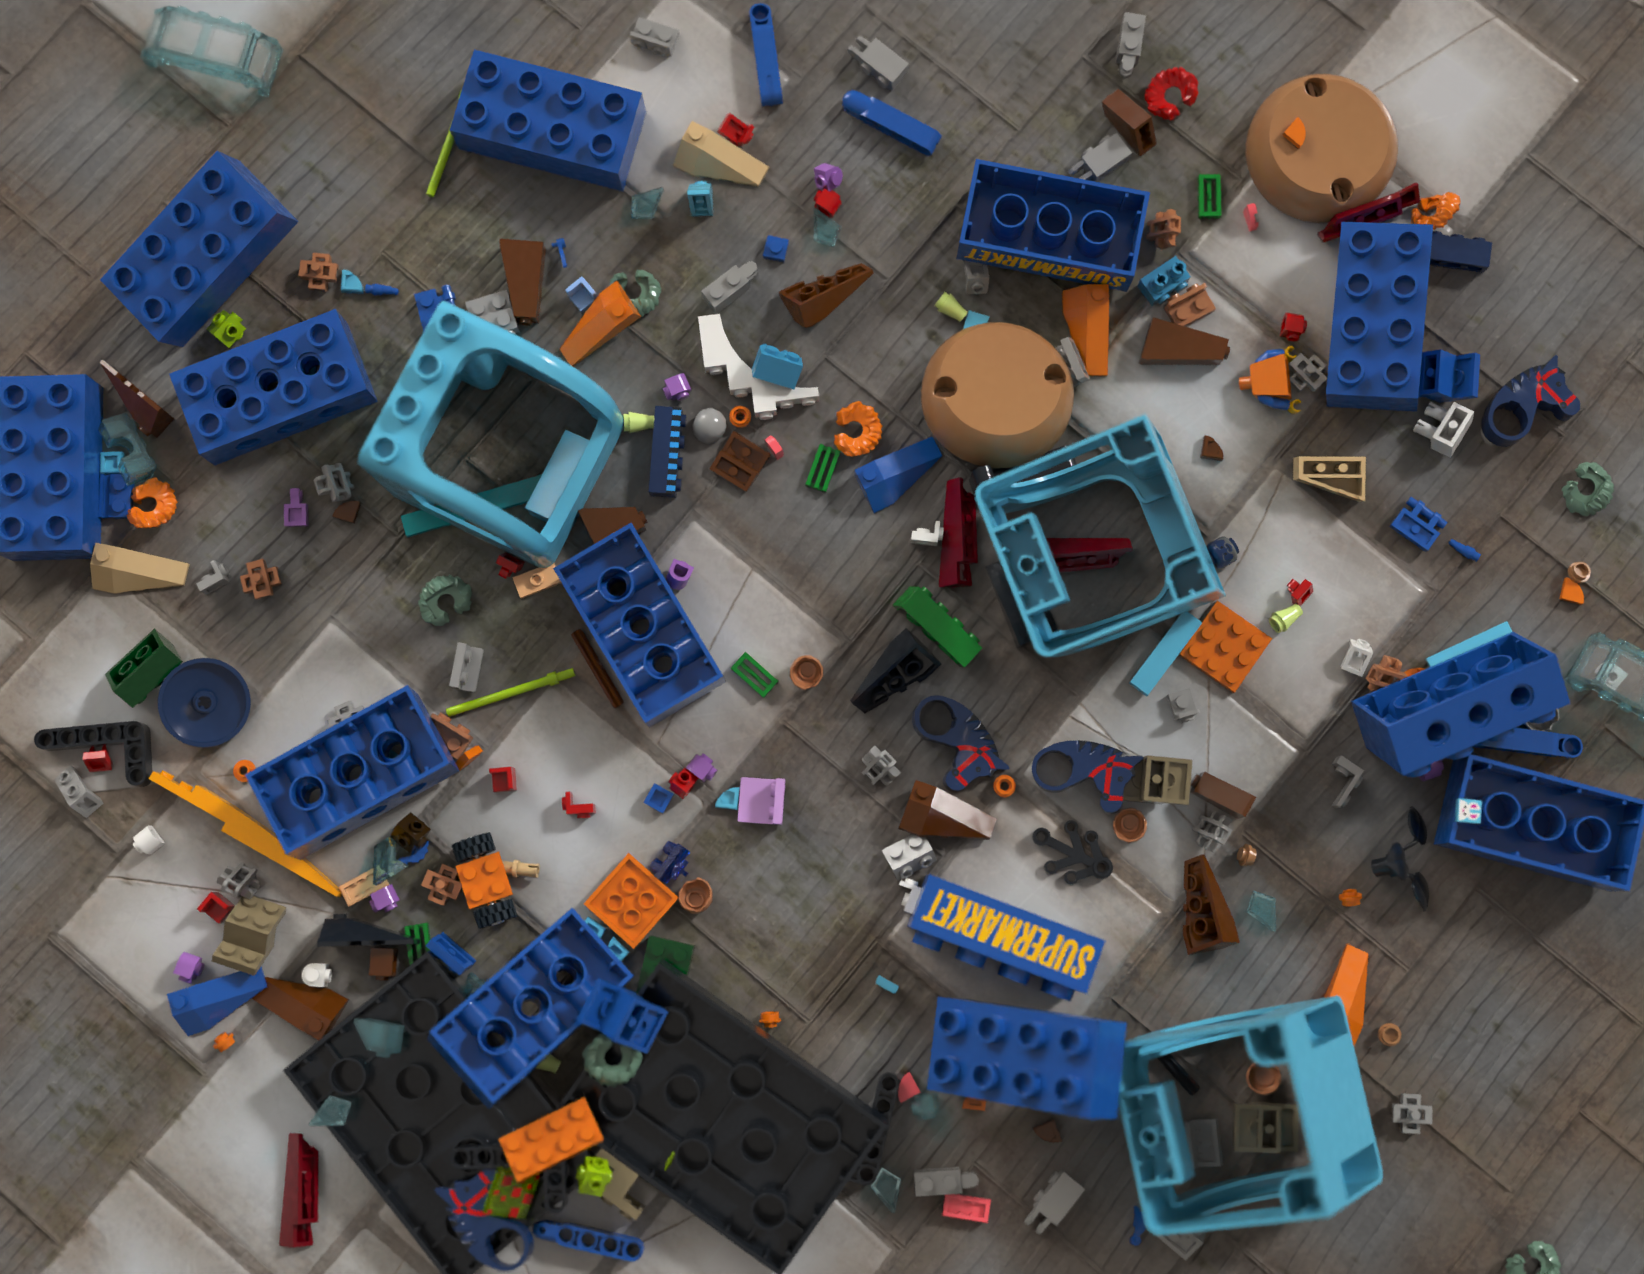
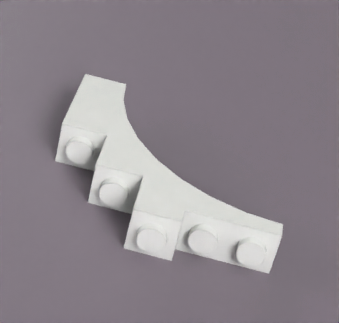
M720 314L698 317L705 372L717 375L727 370L730 395L745 397L748 393H752L755 418L760 417L761 420L773 418V415H777L776 406L786 409L793 407V404L802 403L803 406L815 404V401H819L818 387H795V389L754 378L752 369L739 358L731 347L723 330Z

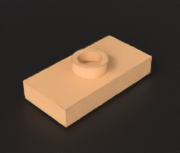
M555 563L547 568L539 567L513 577L521 599L561 584L553 569L556 567Z
M380 865L338 888L348 907H351L369 897L370 894L390 884Z

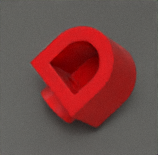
M819 189L813 199L815 202L814 210L828 218H833L842 204L840 195L832 190L823 189L822 191Z
M1286 312L1281 324L1280 337H1284L1292 342L1299 341L1300 335L1305 333L1307 328V320H1304V315Z
M684 768L679 774L675 772L669 779L668 783L671 784L669 789L681 799H684L693 789L699 778Z

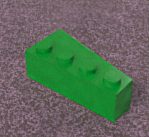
M910 586L892 606L897 610L903 609L907 613L906 619L917 627L921 626L923 634L933 642L937 641L939 649L959 667L965 668L982 649L978 644L980 640L971 632L968 634L962 629L964 627L963 623L956 617L952 619L947 614L949 610L942 603H936L931 598L933 594L924 586L922 588Z

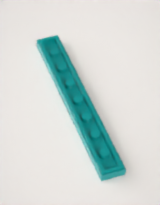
M542 475L475 495L502 510L528 503ZM436 505V506H435V507H437V508H439V509H441V510H443V511H445V512H447V513H449V514H451V515H453V516H455V517H457V518H459V519H461V520H463V521H466V519H464L463 517H461V516H459V515H457V514H455V513H453V512H451V511H449V510H447V509H445V508H443V507H441V506H439V505ZM423 510L401 516L407 538L451 525Z

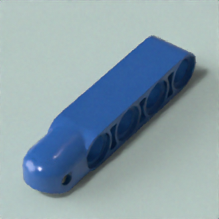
M758 3L750 9V22L762 107L783 104L771 9L764 3Z
M855 90L848 91L843 96L842 105L848 114L924 155L931 156L942 138V135L937 130L874 97H868Z
M1514 728L1515 733L1508 739L1496 742L1487 739L1472 746L1562 758L1578 757L1583 750L1581 740L1575 735Z
M546 1219L535 1222L532 1227V1234L538 1239L626 1261H637L642 1256L645 1248L643 1241L638 1237L572 1222L561 1223ZM561 1229H569L572 1233V1238L569 1240L563 1239L561 1237ZM586 1233L591 1234L594 1237V1243L591 1245L586 1244L583 1241V1235ZM606 1239H614L617 1243V1248L613 1250L608 1249L605 1245ZM636 1244L639 1247V1253L636 1255L630 1254L627 1249L628 1245Z

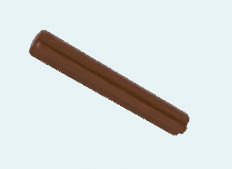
M581 629L574 631L571 636L614 708L620 707L624 701Z

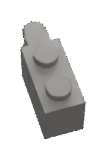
M1124 13L1116 56V63L1120 64L1119 74L1124 78L1131 76L1134 66H1137L1139 61L1146 15Z
M858 36L855 40L865 49L862 53L852 45L848 47V52L859 61L860 69L865 74H871L876 78L880 86L883 88L887 87L892 91L908 73L909 63L877 38L870 43L864 37Z
M1118 133L1113 136L1107 135L1099 142L1100 145L1094 149L1090 147L1082 153L1081 161L1071 167L1068 172L1072 176L1083 169L1086 173L1080 176L1079 179H1091L1094 182H1099L1128 162L1132 152Z
M749 261L740 268L736 265L701 291L704 301L715 314H718L750 289L749 282L758 273L756 263Z
M959 1167L913 1170L916 1196L961 1194L962 1188L976 1187L979 1182L976 1173L971 1171L960 1172Z
M1062 1169L1059 1172L1055 1171L1047 1181L1050 1183L1045 1190L1041 1189L1033 1199L1035 1201L1033 1204L1034 1208L1024 1221L1025 1224L1030 1225L1037 1215L1042 1213L1045 1218L1039 1223L1035 1231L1039 1235L1043 1233L1050 1222L1057 1226L1085 1191L1082 1185Z

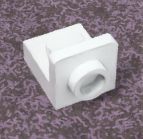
M940 521L935 522L934 533H930L929 529L917 528V531H912L911 543L937 546L938 540L942 541L944 530L943 527H940Z
M1351 639L1349 642L1350 647L1341 664V669L1362 677L1373 655L1372 647L1362 639H1357V641Z
M908 878L905 879V882L900 880L898 885L911 889L910 894L905 892L901 905L905 906L903 911L912 914L922 888L917 887L919 882Z

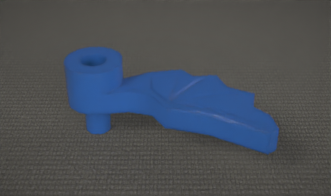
M560 238L551 245L552 248L558 247L563 268H566L568 266L563 251L566 244L564 238Z
M429 841L420 850L418 848L415 849L410 856L399 858L398 865L406 867L408 862L419 863L420 860L424 859L425 854L428 853Z
M1134 1206L1133 1226L1135 1231L1129 1238V1242L1131 1245L1137 1246L1141 1243L1139 1235L1145 1231L1146 1227L1143 1212H1140V1209Z

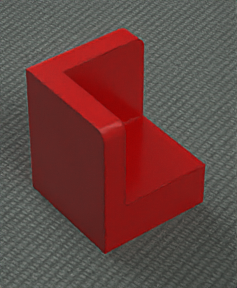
M500 767L489 769V773L492 774L494 793L517 791L515 768Z
M210 892L197 910L205 912L218 924H221L235 905L221 893Z

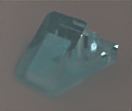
M391 837L374 846L373 885H379L408 867V864L395 859L396 841Z

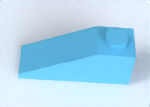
M697 181L694 184H689L687 195L691 215L713 216L711 183Z

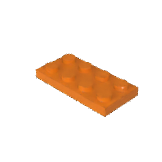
M585 1097L500 1138L499 1141L516 1181L520 1183L603 1142L604 1139Z

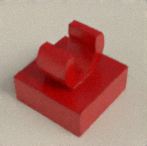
M507 552L502 553L496 561V564L502 566L498 575L507 579L513 572L516 573L522 570L525 562Z
M1292 579L1287 584V587H1289L1287 590L1291 593L1292 603L1298 604L1300 607L1313 593V585L1307 579L1301 584Z
M105 745L102 746L101 751H96L94 746H92L89 752H83L82 760L89 772L112 770L113 762Z

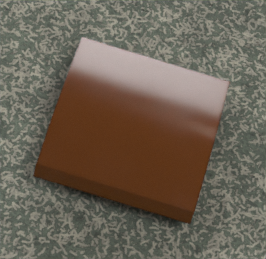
M733 431L725 446L715 458L710 470L747 492L768 461L771 453L736 431Z

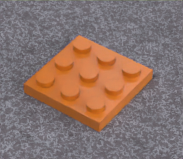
M1217 600L1203 619L1200 627L1179 653V656L1232 693H1235L1272 638Z
M628 853L586 900L584 905L635 949L679 897Z

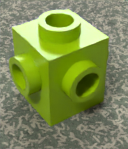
M223 310L213 317L212 323L206 330L230 348L234 342L242 338L246 328L241 324L243 320L233 311L229 314Z
M585 1156L583 1164L578 1166L576 1175L580 1194L602 1197L606 1185L610 1184L612 1179V1170H609L608 1159Z

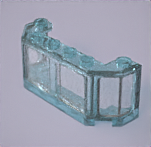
M166 6L155 9V18L145 48L142 49L140 58L147 66L157 68L158 64L164 66V63L242 83L245 88L249 89V87L258 89V95L269 97L283 53V48L277 39L263 34L245 22H239L238 24L231 22V20L225 17H211L208 13L198 11V13L191 12L183 6H177V8Z
M1599 632L1591 634L1565 681L1569 682L1570 686L1579 692L1593 689L1599 693L1598 696L1606 701H1614L1619 704L1618 707L1621 710L1635 713L1638 715V719L1644 722V651L1626 640L1618 639V641H1613L1607 638L1605 634Z

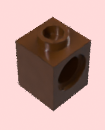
M371 948L369 975L376 976L375 980H389V976H396L398 948Z

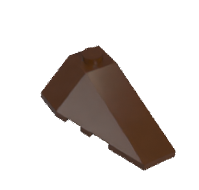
M860 263L837 270L834 276L816 277L817 281L812 283L798 282L778 293L794 321L804 328H809L825 319L874 273L873 269Z
M102 359L100 361L102 368L133 419L140 424L138 429L146 436L152 434L158 438L175 418Z
M915 780L898 829L919 837L934 835L941 838L955 836L962 837L963 839L990 840L996 818L935 786Z
M1202 854L1184 861L1186 904H1183V911H1186V925H1183V936L1188 955L1219 950L1240 943L1235 921L1205 855Z
M265 977L267 988L252 998L317 1040L323 1038L333 1029L349 1001L348 998L330 988L308 986L303 983Z

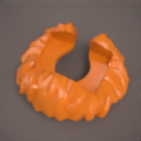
M1447 192L1444 195L1420 198V203H1417L1418 208L1412 209L1411 224L1433 225V230L1443 228L1448 220L1453 219V214L1459 211V205L1461 204L1460 196ZM1437 208L1436 214L1432 216L1422 215L1418 210L1420 209L1427 213L1429 210Z
M856 401L849 404L846 408L837 411L836 423L839 426L844 427V425L850 422H858L863 427L862 434L857 438H851L845 433L835 435L834 443L837 449L846 456L851 457L868 454L870 450H874L882 434V424L874 408L863 405L861 401Z
M156 477L148 479L143 484H139L132 489L133 495L131 499L141 505L143 499L154 498L157 501V506L150 512H144L138 507H133L127 510V519L136 528L159 527L161 524L167 523L171 516L175 514L177 508L176 496L173 494L175 491L170 488L169 483L161 482Z

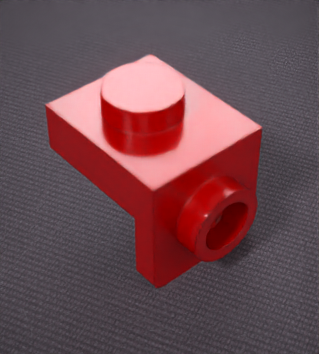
M728 113L717 132L738 147L750 142L755 126L752 124L746 125L733 114Z
M570 791L565 792V797H562V809L566 810L567 815H577V819L590 818V814L596 813L595 804L593 803L573 805V794Z

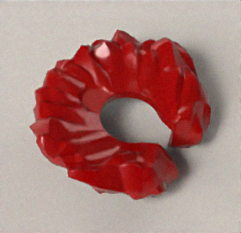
M1183 67L1168 68L1166 71L1162 70L1160 73H1157L1145 90L1144 98L1148 104V111L1162 117L1163 120H1173L1179 116L1180 112L1174 104H1170L1165 100L1164 95L1169 88L1176 87L1180 89L1183 103L1189 107L1197 99L1198 81L1195 75L1186 72Z

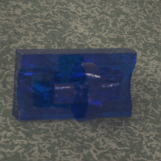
M668 841L662 850L669 855L664 863L656 858L649 866L655 873L654 876L665 884L671 878L676 880L680 874L685 877L689 874L684 868L689 863L685 859L690 851L679 843L675 844Z

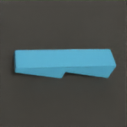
M1189 612L1180 614L1129 684L1147 697L1202 622Z
M1506 621L1426 658L1425 661L1428 667H1432L1511 633L1512 630Z

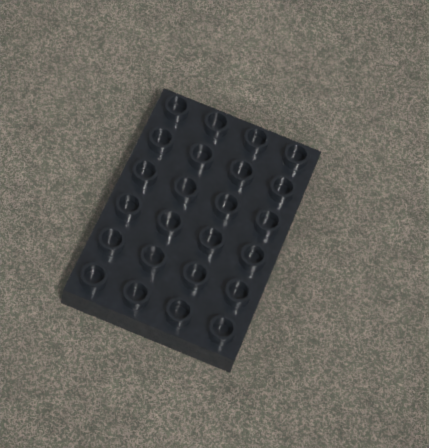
M427 951L283 1071L440 1273L474 1274L485 1264L477 1260L460 1241L449 1220L445 1200L435 1192V1188H449L458 1179L460 1181H470L483 1169H456L450 1163V1155L452 1151L463 1145L501 1144L500 1138L553 1113L557 1107L529 1073L493 1107L488 1109L427 1040L429 1032L468 999L469 996L442 962L434 957L431 951ZM498 1033L486 1035V1042L490 1047L499 1048L504 1045V1040ZM590 1149L567 1159L568 1194L578 1187L577 1169L579 1165L583 1164L585 1156L596 1157ZM483 1150L480 1153V1158L484 1162H490L491 1154ZM463 1151L457 1153L458 1161L466 1163L468 1159L467 1154ZM501 1168L506 1176H511L513 1179L510 1186H502L496 1189L499 1190V1193L495 1195L491 1210L495 1214L521 1222L529 1228L548 1212L544 1205V1171L536 1174L540 1175L539 1180H535L536 1175L526 1179L525 1183H518L511 1168ZM558 1172L550 1174V1179L553 1183H561L562 1178ZM528 1184H533L531 1189H527ZM514 1187L523 1188L519 1198L511 1197ZM525 1194L533 1195L530 1204L522 1203ZM502 1196H506L505 1201H500ZM558 1196L551 1197L552 1206L561 1201V1198ZM511 1207L520 1208L517 1218L508 1217ZM501 1228L495 1233L494 1240L491 1242L495 1255L520 1234L511 1228Z
M662 958L637 995L649 1003L664 1008L668 1011V1014L647 1054L641 1052L643 1055L642 1062L635 1076L623 1085L608 1087L601 1085L594 1078H590L589 1073L584 1069L555 1111L585 1097L604 1139L603 1142L597 1144L600 1148L776 1274H783L888 1126V1119ZM613 1041V1045L606 1051L604 1059L608 1065L615 1066L621 1062L622 1052L620 1050V1043ZM675 1151L674 1159L671 1165L666 1171H664V1167L666 1165L668 1158L670 1157L671 1153Z

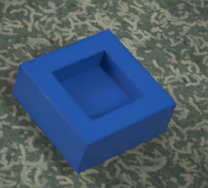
M768 235L763 258L785 262L789 239Z
M654 783L643 803L664 814L674 794Z

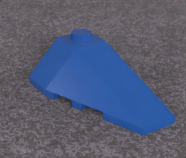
M932 436L855 469L854 475L873 513L893 505L942 457V453Z
M261 966L255 976L239 971L169 993L167 998L172 1016L186 1035L191 1036L213 1028L242 1004L248 1002L267 988V983Z

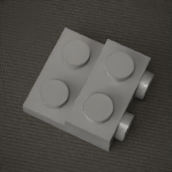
M507 290L465 302L469 313L515 335L520 332Z

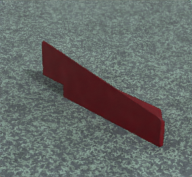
M1413 183L1391 195L1335 214L1326 228L1317 233L1319 238L1324 243L1340 237L1342 222L1380 223L1402 215L1403 208L1420 203L1418 183Z
M961 477L948 480L946 484L944 530L939 573V587L943 588L971 587L972 578L969 564L978 563L976 501L972 492L967 493L964 489V480Z
M1046 538L1059 573L1114 568L1119 563V558L1122 555L1133 551L1129 538Z
M289 1133L279 1245L282 1247L312 1246L311 1223L318 1222L319 1152L314 1146L306 1142L302 1133Z

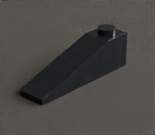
M1001 562L985 566L1017 649L1031 644L1032 640ZM1049 610L1045 611L1044 614L1052 632H1057L1058 629Z
M905 628L889 643L850 701L865 714L888 701L889 696L898 691L902 693L907 690L906 687L916 681L920 683L925 680L941 663L914 634Z
M333 914V919H325L317 941V947L420 944V939L356 918H347V914Z

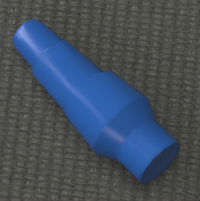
M366 284L365 293H370L374 296L399 294V290L391 286L380 284Z
M1453 539L1449 541V545L1467 559L1477 562L1481 556L1474 548L1468 545L1465 546Z

